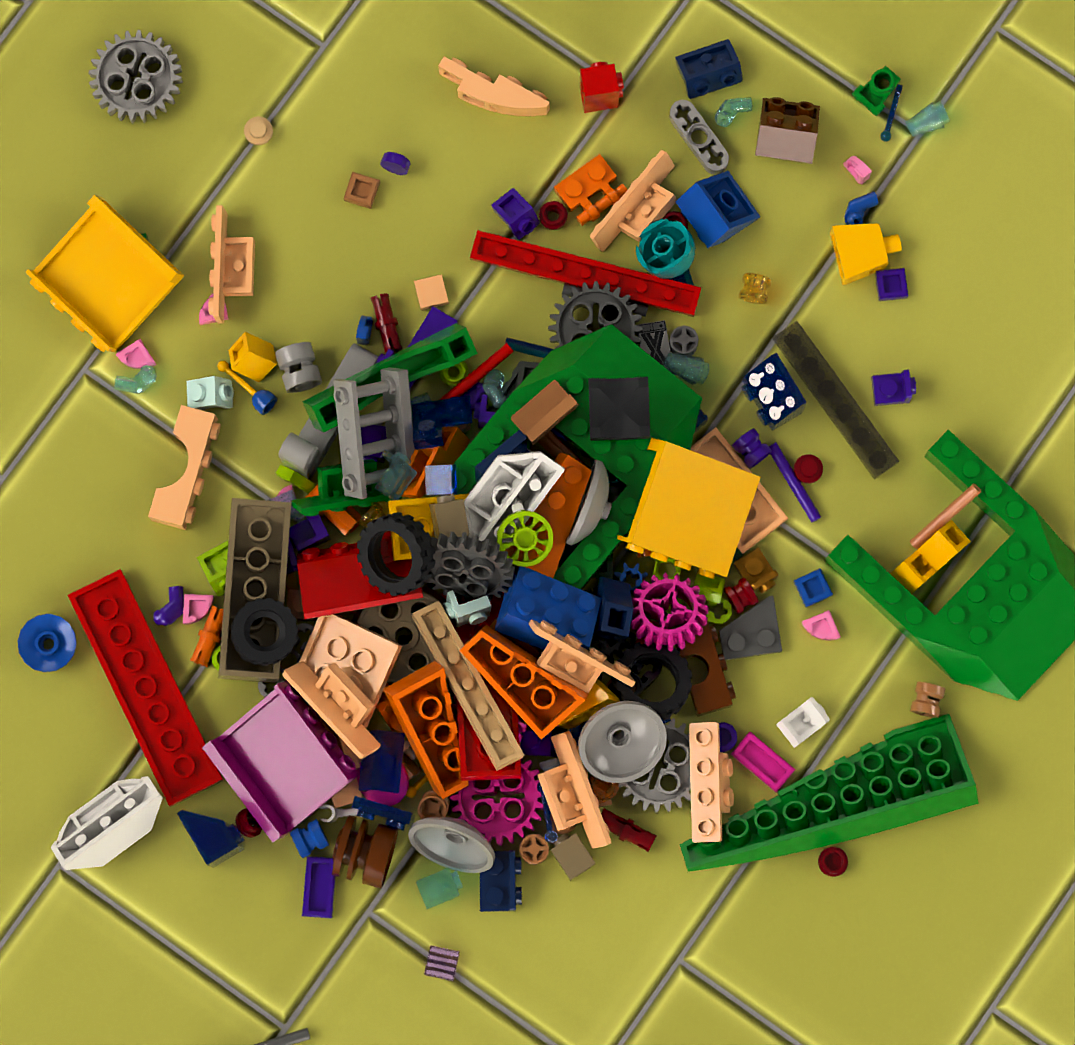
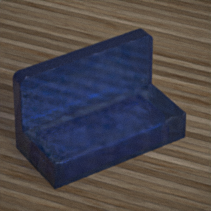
M383 730L369 731L381 746L374 753L361 759L358 789L363 792L399 793L405 733Z

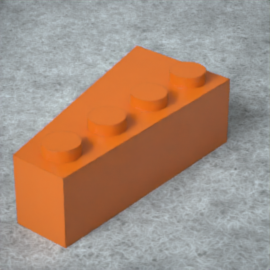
M559 453L554 461L563 466L565 471L534 511L542 515L550 524L553 531V545L550 553L543 561L526 567L551 578H554L566 545V539L570 534L592 473L589 468L564 453ZM530 516L525 525L531 524L533 517ZM539 521L532 529L535 531L543 523ZM547 530L539 532L537 538L548 539ZM537 542L536 547L544 551L546 546ZM510 546L505 550L510 557L516 551V546ZM534 549L528 551L529 560L539 556ZM520 550L519 561H522L524 551Z
M433 661L387 686L383 691L433 791L441 799H445L465 788L469 783L468 781L460 780L458 731L456 721L453 718L451 697L445 680V669L438 662Z

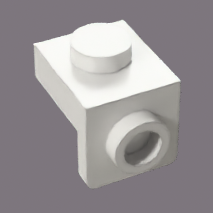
M811 697L776 725L795 748L829 722L830 718L827 716L824 708Z

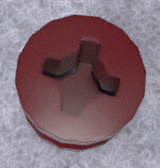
M744 577L738 581L737 585L733 587L728 586L723 589L729 603L737 614L743 612L744 607L747 605H755L759 602L754 590Z

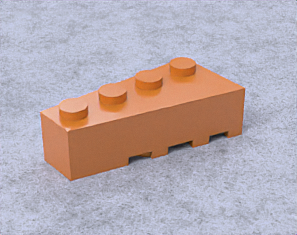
M485 625L459 650L541 740L579 707L589 695V693L539 667L536 663L538 660L536 657L488 625Z

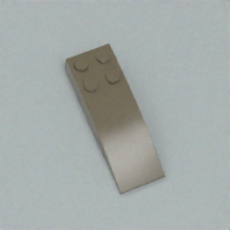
M232 498L218 679L278 683L280 661L276 664L262 666L261 664H252L250 661L243 659L241 654L237 653L234 648L231 628L237 612L249 601L252 602L258 598H273L274 601L278 602L279 600L284 605L291 502ZM258 618L250 626V637L259 646H270L279 637V627L271 618Z

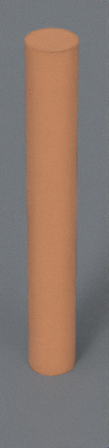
M973 483L910 540L911 545L915 549H919L940 528L981 493L980 488Z

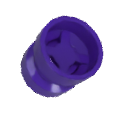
M755 428L746 432L731 445L736 453H741L742 456H745L744 463L749 469L756 466L772 452L767 444H761L760 435Z

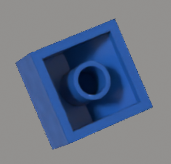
M729 171L696 182L675 201L681 209L682 215L690 222L697 232L699 239L707 248L725 242L761 217Z

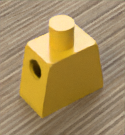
M877 223L832 226L830 232L842 285H847L872 275L876 271L884 270L889 263L887 254L902 251L899 235L883 237L880 225Z

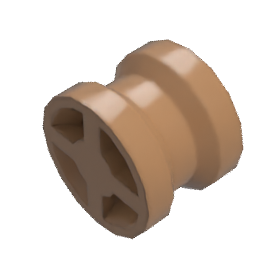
M531 834L522 839L519 851L525 862L536 865L546 860L549 846L544 837L539 834Z

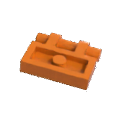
M601 154L554 186V191L570 212L579 206L583 209V212L576 216L581 226L590 220L594 222L601 217L600 213L619 201L628 189L624 184L615 189L611 188L609 184L617 179V175ZM601 191L604 197L592 204L588 199Z

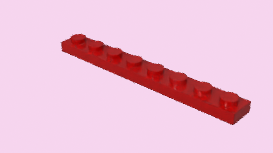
M479 230L476 232L470 260L580 288H582L584 282L589 289H593L595 281L598 282L599 289H603L606 283H610V292L612 293L618 287L621 288L620 298L629 294V301L691 317L695 315L701 287L666 278L661 279L651 274Z

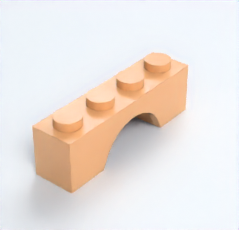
M181 405L173 433L187 448L188 465L185 473L176 483L167 487L156 488L148 515L151 521L186 530L187 523L192 524L196 513V507L193 506L196 495H201L204 486V479L201 478L204 467H209L212 459V451H209L212 440H217L221 424L217 423L218 418L215 414Z

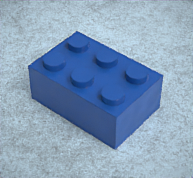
M519 566L514 572L512 586L508 588L507 593H504L495 631L544 650L549 641L535 634L528 624L531 619L538 623L545 620L558 629L556 633L563 637L567 634L574 636L582 642L581 647L588 650L602 598L529 568Z

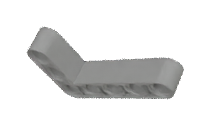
M354 343L348 350L327 388L334 385V379L345 380L373 366L379 356ZM309 418L299 436L291 432L283 442L278 453L283 466L296 471L310 480L338 434V426L323 433L314 428Z

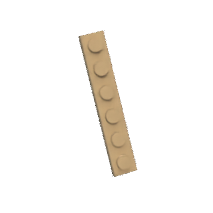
M436 601L412 613V618L436 662L444 667L446 680L496 771L522 759L524 753L480 673L459 651L463 647V643L440 601Z

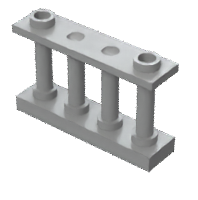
M391 367L380 369L381 381L357 386L356 381L333 380V395L336 402L343 475L342 486L345 496L365 499L367 498L366 485L391 480V484L398 485L415 450L407 369ZM383 394L384 410L359 416L358 398ZM385 422L387 438L362 445L361 427ZM388 451L389 468L365 474L363 457Z

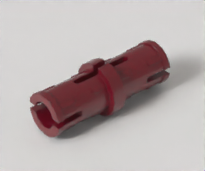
M380 294L382 306L379 298L375 295L370 299L377 319L375 327L377 330H380L384 353L386 354L388 349L392 350L391 341L397 353L403 350L396 328L398 321L396 317H393L389 294Z
M606 808L603 809L601 815L610 832L619 836V840L623 842L626 840L649 852L657 835L635 825L634 821L630 818L626 820Z

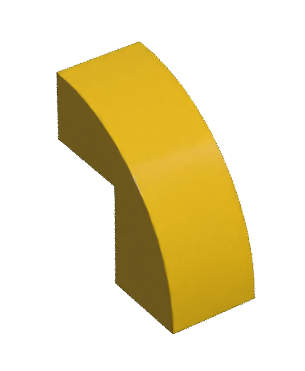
M950 520L890 574L912 594L971 541Z

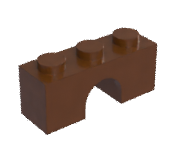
M708 621L707 625L702 626V635H695V642L693 644L685 640V648L683 650L675 644L681 658H698L705 663L708 670L707 678L701 683L692 685L690 691L697 717L730 708L733 705L732 699H736L732 682L726 683L723 671L727 670L723 653L717 654L714 644L719 642L715 626H709Z

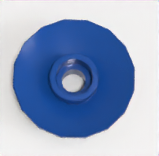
M53 614L37 615L27 621L20 630L17 641L19 654L24 663L34 670L45 673L57 671L66 666L74 656L77 646L76 634L70 623L62 617ZM52 639L54 646L51 649H45L44 642Z

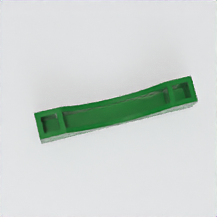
M455 323L345 380L356 381L357 386L381 381L380 369L391 367L407 369L408 379L411 382L431 373L453 367L478 353L467 328ZM334 385L302 401L314 428L323 433L338 426L336 402L333 395ZM383 394L358 398L359 411L382 397Z

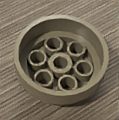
M422 586L423 598L393 603L399 608V612L394 618L389 619L383 616L382 611L385 605L356 610L353 616V622L369 630L374 628L380 629L383 632V637L398 643L396 636L399 631L407 629L412 632L411 642L402 645L396 666L392 669L387 681L389 685L415 672L410 667V661L414 656L421 655L425 657L426 665L436 661L412 618V610L416 605L423 604L428 606L436 601H440L443 607V603L446 602L442 595L427 586Z

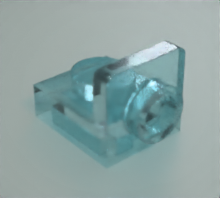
M384 450L382 456L391 465L383 472L374 488L382 495L393 500H399L417 475V472L409 465L411 460L399 451L393 454Z
M449 867L416 881L427 909L459 897L458 889L463 888L457 871L451 873Z

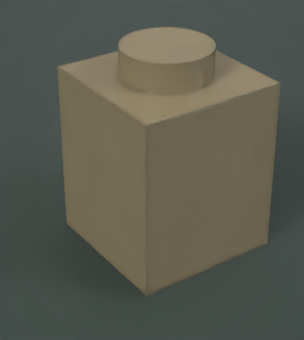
M454 494L436 497L437 503L429 504L435 538L438 539L440 533L450 537L451 532H454L458 537H461L463 532L470 535L464 499H455Z
M565 833L553 841L555 847L551 849V852L570 881L595 865L594 860L576 833L572 836Z

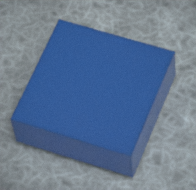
M821 568L793 581L805 608L833 596Z

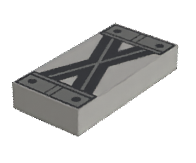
M665 320L638 324V326L643 327V332L637 333L641 339L639 347L674 374Z

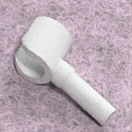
M328 804L320 807V809L330 808L332 810V816L329 819H321L323 822L328 823L335 822L339 817L363 815L362 808L337 809L333 805Z

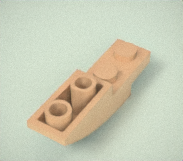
M444 56L438 65L440 75L459 85L457 89L458 98L472 105L514 116L547 115L550 110V102L547 101V97L537 90H532L531 92L523 88V84L512 76H507L506 78L499 74L493 84L489 76L479 71L475 74L466 69L467 65L457 58L450 60Z

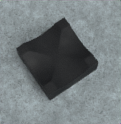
M648 377L588 378L590 441L650 439Z

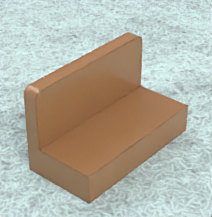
M553 380L511 417V420L534 445L578 407V403L570 394H567L556 380Z

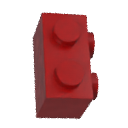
M596 62L591 64L589 68L580 69L579 86L584 113L618 108L619 98H623L622 89H624L622 73H616L615 64Z

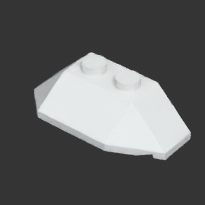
M541 451L497 455L464 500L470 534L468 538H472L477 534L480 541L490 539V546L497 545V531L504 519L516 511L528 510L534 512L565 471V468ZM524 516V524L530 516ZM519 518L513 520L517 528L522 526ZM508 524L504 532L508 534L513 533L514 527ZM504 538L502 539V543L512 542L513 539Z
M148 776L141 777V779L116 781L67 818L59 832L57 841H54L51 849L64 870L102 867L152 830L163 797Z

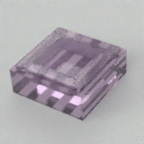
M431 945L424 975L454 981L460 952Z

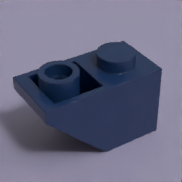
M601 576L599 577L596 596L602 599L593 636L619 641L629 637L634 610L629 583Z

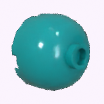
M661 219L651 223L642 231L639 247L636 245V255L640 264L650 274L661 279L675 278L685 273L693 263L696 251L691 233L681 222L669 221L668 219Z

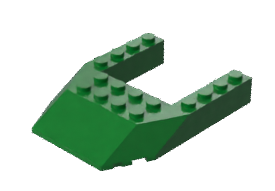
M612 324L552 350L511 393L437 483L449 495L470 493L477 484L475 481V466L520 430L513 423L511 417L549 383L556 380L567 394H570L576 400L578 407L553 429L594 462L595 460L602 461L607 473L626 487L612 503L607 519H600L592 533L579 543L554 575L553 579L581 590L584 589L621 544L622 541L618 540L617 536L626 537L629 534L656 455L655 451L648 449L651 438L667 441L690 450L702 401L701 396ZM648 377L650 439L590 441L588 378Z
M947 430L927 451L924 457L962 492L973 483L980 488L981 493L972 501L1010 537L936 615L928 610L849 535L831 551L825 561L954 682L970 685L983 691L996 693L1018 701L1075 640V556L1030 504L950 430Z

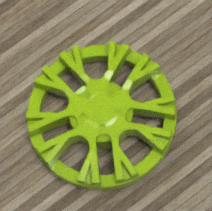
M528 510L516 511L508 515L501 523L497 531V544L500 545V551H505L510 546H516V551L511 557L507 555V558L513 559L512 564L521 567L533 566L543 561L550 553L553 545V531L548 521L542 515ZM524 516L533 517L531 524H524ZM519 518L522 526L517 528L513 520ZM541 521L543 524L534 531L532 528ZM508 524L514 527L513 533L508 534L504 532ZM547 530L548 539L537 538L539 532ZM504 538L513 539L512 542L502 543V539ZM537 542L546 546L544 551L536 547ZM520 550L524 551L522 561L518 560ZM536 550L539 556L529 560L528 551Z

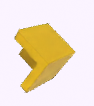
M244 332L228 350L231 370L257 382L262 381L277 365L274 346L248 332Z

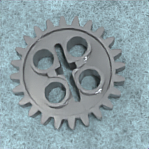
M140 30L137 31L135 37H131L129 31H126L125 39L123 40L115 34L116 43L111 44L107 40L104 41L107 50L97 49L100 60H91L92 65L97 68L89 70L90 77L95 78L89 82V85L92 89H97L92 94L95 99H101L98 103L101 109L108 107L107 112L109 116H113L118 112L120 121H123L126 115H129V119L133 124L136 116H140L143 123H146L147 114H151L154 119H157L156 110L160 109L166 113L167 110L164 104L166 102L175 104L171 94H180L179 88L175 86V84L183 83L182 77L176 75L182 72L181 65L175 64L179 61L177 54L170 55L173 51L170 44L163 47L164 40L162 37L154 42V36L151 32L148 33L146 38H143ZM128 54L134 56L132 62L128 64L121 63L123 56ZM146 54V57H144L140 64L141 55ZM158 63L161 65L160 70L155 73L147 71L151 64ZM138 69H139V73H140V75H141V78H140V77H136V78L134 79V82H132L131 76H136L137 73H138ZM120 80L124 82L120 90L111 89V85L115 81ZM132 89V95L130 99L126 100L125 98L128 96L130 90ZM145 89L151 91V95L147 99L137 98L140 91Z
M672 718L668 725L664 724L667 740L669 741L663 759V764L667 765V769L661 768L655 788L653 790L649 789L655 767L648 772V779L643 782L632 780L615 785L616 788L626 787L622 795L623 798L631 794L634 796L633 806L642 801L643 811H646L649 804L654 806L655 813H658L660 805H664L666 811L670 812L671 803L673 802L678 808L682 807V797L691 801L689 793L691 790L689 733L687 735L684 733L685 723L679 728L675 727V718ZM672 748H682L685 751L686 759L680 763L673 762L669 756ZM666 775L674 777L677 787L673 791H665L660 785L662 777Z

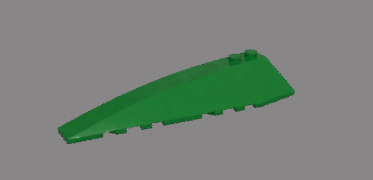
M950 714L892 730L883 735L885 741L875 745L869 742L860 747V751L848 758L843 756L834 761L835 765L824 771L819 769L778 791L776 797L768 801L765 799L754 804L753 809L742 815H739V813L728 818L727 823L722 825L721 842L694 843L691 838L681 843L680 847L687 871L747 863L816 849L979 804L976 783Z

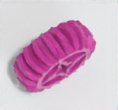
M665 572L663 580H659L658 577L653 575L651 577L652 584L643 580L641 583L642 589L635 588L633 592L634 598H632L634 610L630 627L632 630H637L636 637L638 639L646 637L645 644L647 647L655 642L658 651L661 650L662 645H668L667 649L671 652L675 644L683 650L685 648V640L693 644L695 642V635L701 636L703 633L702 626L707 625L708 618L705 615L708 614V606L704 605L706 597L699 595L700 588L698 585L690 587L691 580L689 578L680 582V575L678 573L674 576V579H669L668 574ZM666 595L664 598L654 599L656 597ZM677 597L684 600L689 605L691 610L686 609V606L679 604L677 602ZM672 604L671 614H668L666 621H664L665 610H669V606ZM645 614L657 620L660 624L659 628L650 623ZM675 625H681L679 628L670 629Z

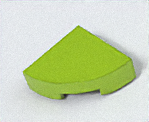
M281 464L276 471V476L294 484L307 493L315 486V483Z

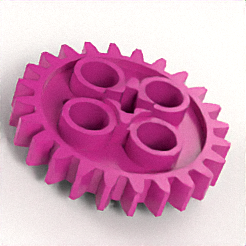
M523 758L521 759L522 775L520 784L516 788L506 787V779H493L489 787L484 790L477 788V780L468 781V786L459 790L458 794L450 796L451 801L458 802L459 804L452 808V812L462 813L458 819H462L475 827L482 835H485V838L490 843L494 837L497 844L502 846L503 838L507 837L510 843L513 844L514 834L517 833L521 838H525L523 829L528 828L534 831L535 829L531 821L533 819L541 821L542 818L536 812L537 810L546 809V806L539 802V799L545 798L544 792L539 791L542 788L539 780H535L540 771L538 769L529 771L533 765L531 760L522 764ZM498 790L506 796L519 793L525 794V797L520 799L503 797L498 804L493 798L472 799L474 795L496 796ZM511 804H519L521 806V813L516 818L507 817L506 811ZM483 805L491 806L492 811L487 819H479L477 817V810Z

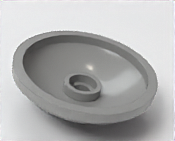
M595 460L590 469L592 473L570 534L565 542L568 545H574L591 534L600 519L606 520L610 513L612 503L607 502L609 480L606 467L602 461Z
M620 701L609 704L594 713L584 725L578 741L580 759L588 772L602 781L623 783L635 780L648 773L661 759L667 742L666 728L657 712L643 703Z
M452 817L423 818L414 822L408 833L411 844L420 854L436 864L465 873L485 872L492 867L495 860V853L490 842L475 827L462 819Z

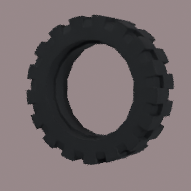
M399 512L387 514L367 524L368 527L364 528L360 533L361 540L357 542V549H359L357 559L358 563L361 562L363 568H361L363 575H367L369 578L368 582L373 587L377 586L379 588L378 591L384 594L390 592L392 596L403 595L425 584L424 581L429 580L432 576L431 569L435 567L436 560L433 559L435 548L431 546L430 540L432 538L428 532L425 533L422 523L419 521L415 522L413 520L414 517L408 514L404 516ZM386 531H392L401 536L409 547L412 555V566L407 577L397 576L389 570L383 561L381 540Z
M640 642L635 643L631 649L627 648L624 650L617 661L629 669L633 665L644 661L662 664L670 670L675 679L676 687L674 693L670 698L663 701L650 702L641 699L633 693L629 685L611 676V690L620 701L643 703L655 710L663 721L667 720L672 714L676 715L681 710L691 691L692 672L688 670V662L685 657L681 658L680 652L677 649L673 648V651L670 652L667 649L668 645H662L661 650L658 651L654 642L648 647Z

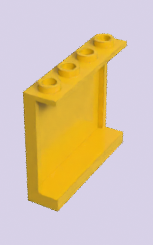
M93 195L87 202L90 208L35 270L28 269L25 273L32 278L30 284L40 293L45 291L52 298L50 303L62 313L66 311L72 317L70 322L79 331L84 332L86 330L93 337L91 342L100 351L105 352L107 350L116 353L185 275L104 198Z
M651 438L648 449L655 451L656 455L628 537L618 535L617 539L626 542V549L640 554H643L644 549L651 551V558L666 563L668 558L674 559V566L690 571L692 566L699 568L697 572L699 575L714 579L715 574L727 577L761 477L670 442Z

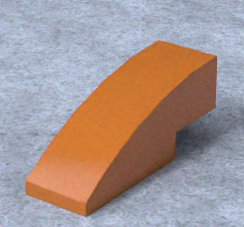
M436 425L427 444H417L394 494L401 497L421 498L438 485L439 480L463 453L470 439L458 427Z

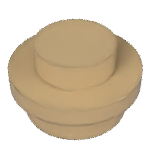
M257 116L247 121L244 127V134L251 144L264 145L272 138L273 128L269 120Z

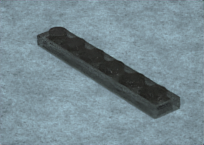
M795 321L775 335L773 341L874 480L898 464L899 460L798 321Z

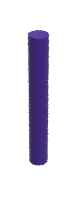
M777 442L770 445L769 447L772 450L770 453L771 457L811 523L821 518L820 513L796 477L794 470Z

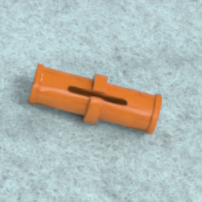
M215 606L211 607L203 630H199L198 636L200 638L190 661L208 667V662L215 645L221 641L219 635L222 630L223 609H218Z

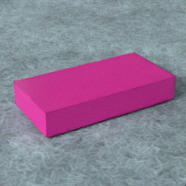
M751 732L745 736L730 754L775 793L796 770Z

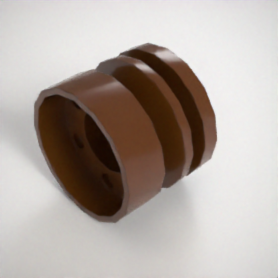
M349 815L345 825L339 831L332 856V875L340 877L344 866L347 865L346 879L352 880L357 869H362V883L382 889L394 853L399 829L379 823L374 834L369 835L368 820L363 819L359 831H355L357 817Z

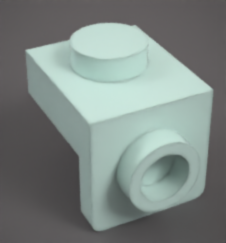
M210 376L186 381L187 407L198 410L214 407L233 408L234 390L230 379Z
M452 590L447 592L446 602L443 603L447 616L450 620H454L456 627L468 623L471 625L480 624L490 616L491 604L487 595L459 605Z

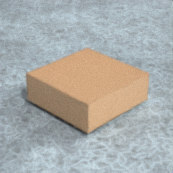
M442 274L414 281L421 311L449 304Z

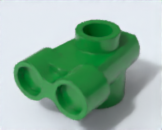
M884 66L882 69L874 72L871 80L864 86L860 84L851 95L872 114L878 116L886 107L884 102L901 79L887 66ZM883 80L889 82V87L885 89L878 87L879 83Z

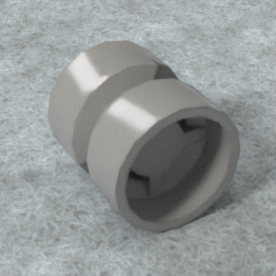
M311 342L291 344L275 352L280 370L285 371L282 379L287 393L309 390L322 383L318 366L312 363L316 358Z

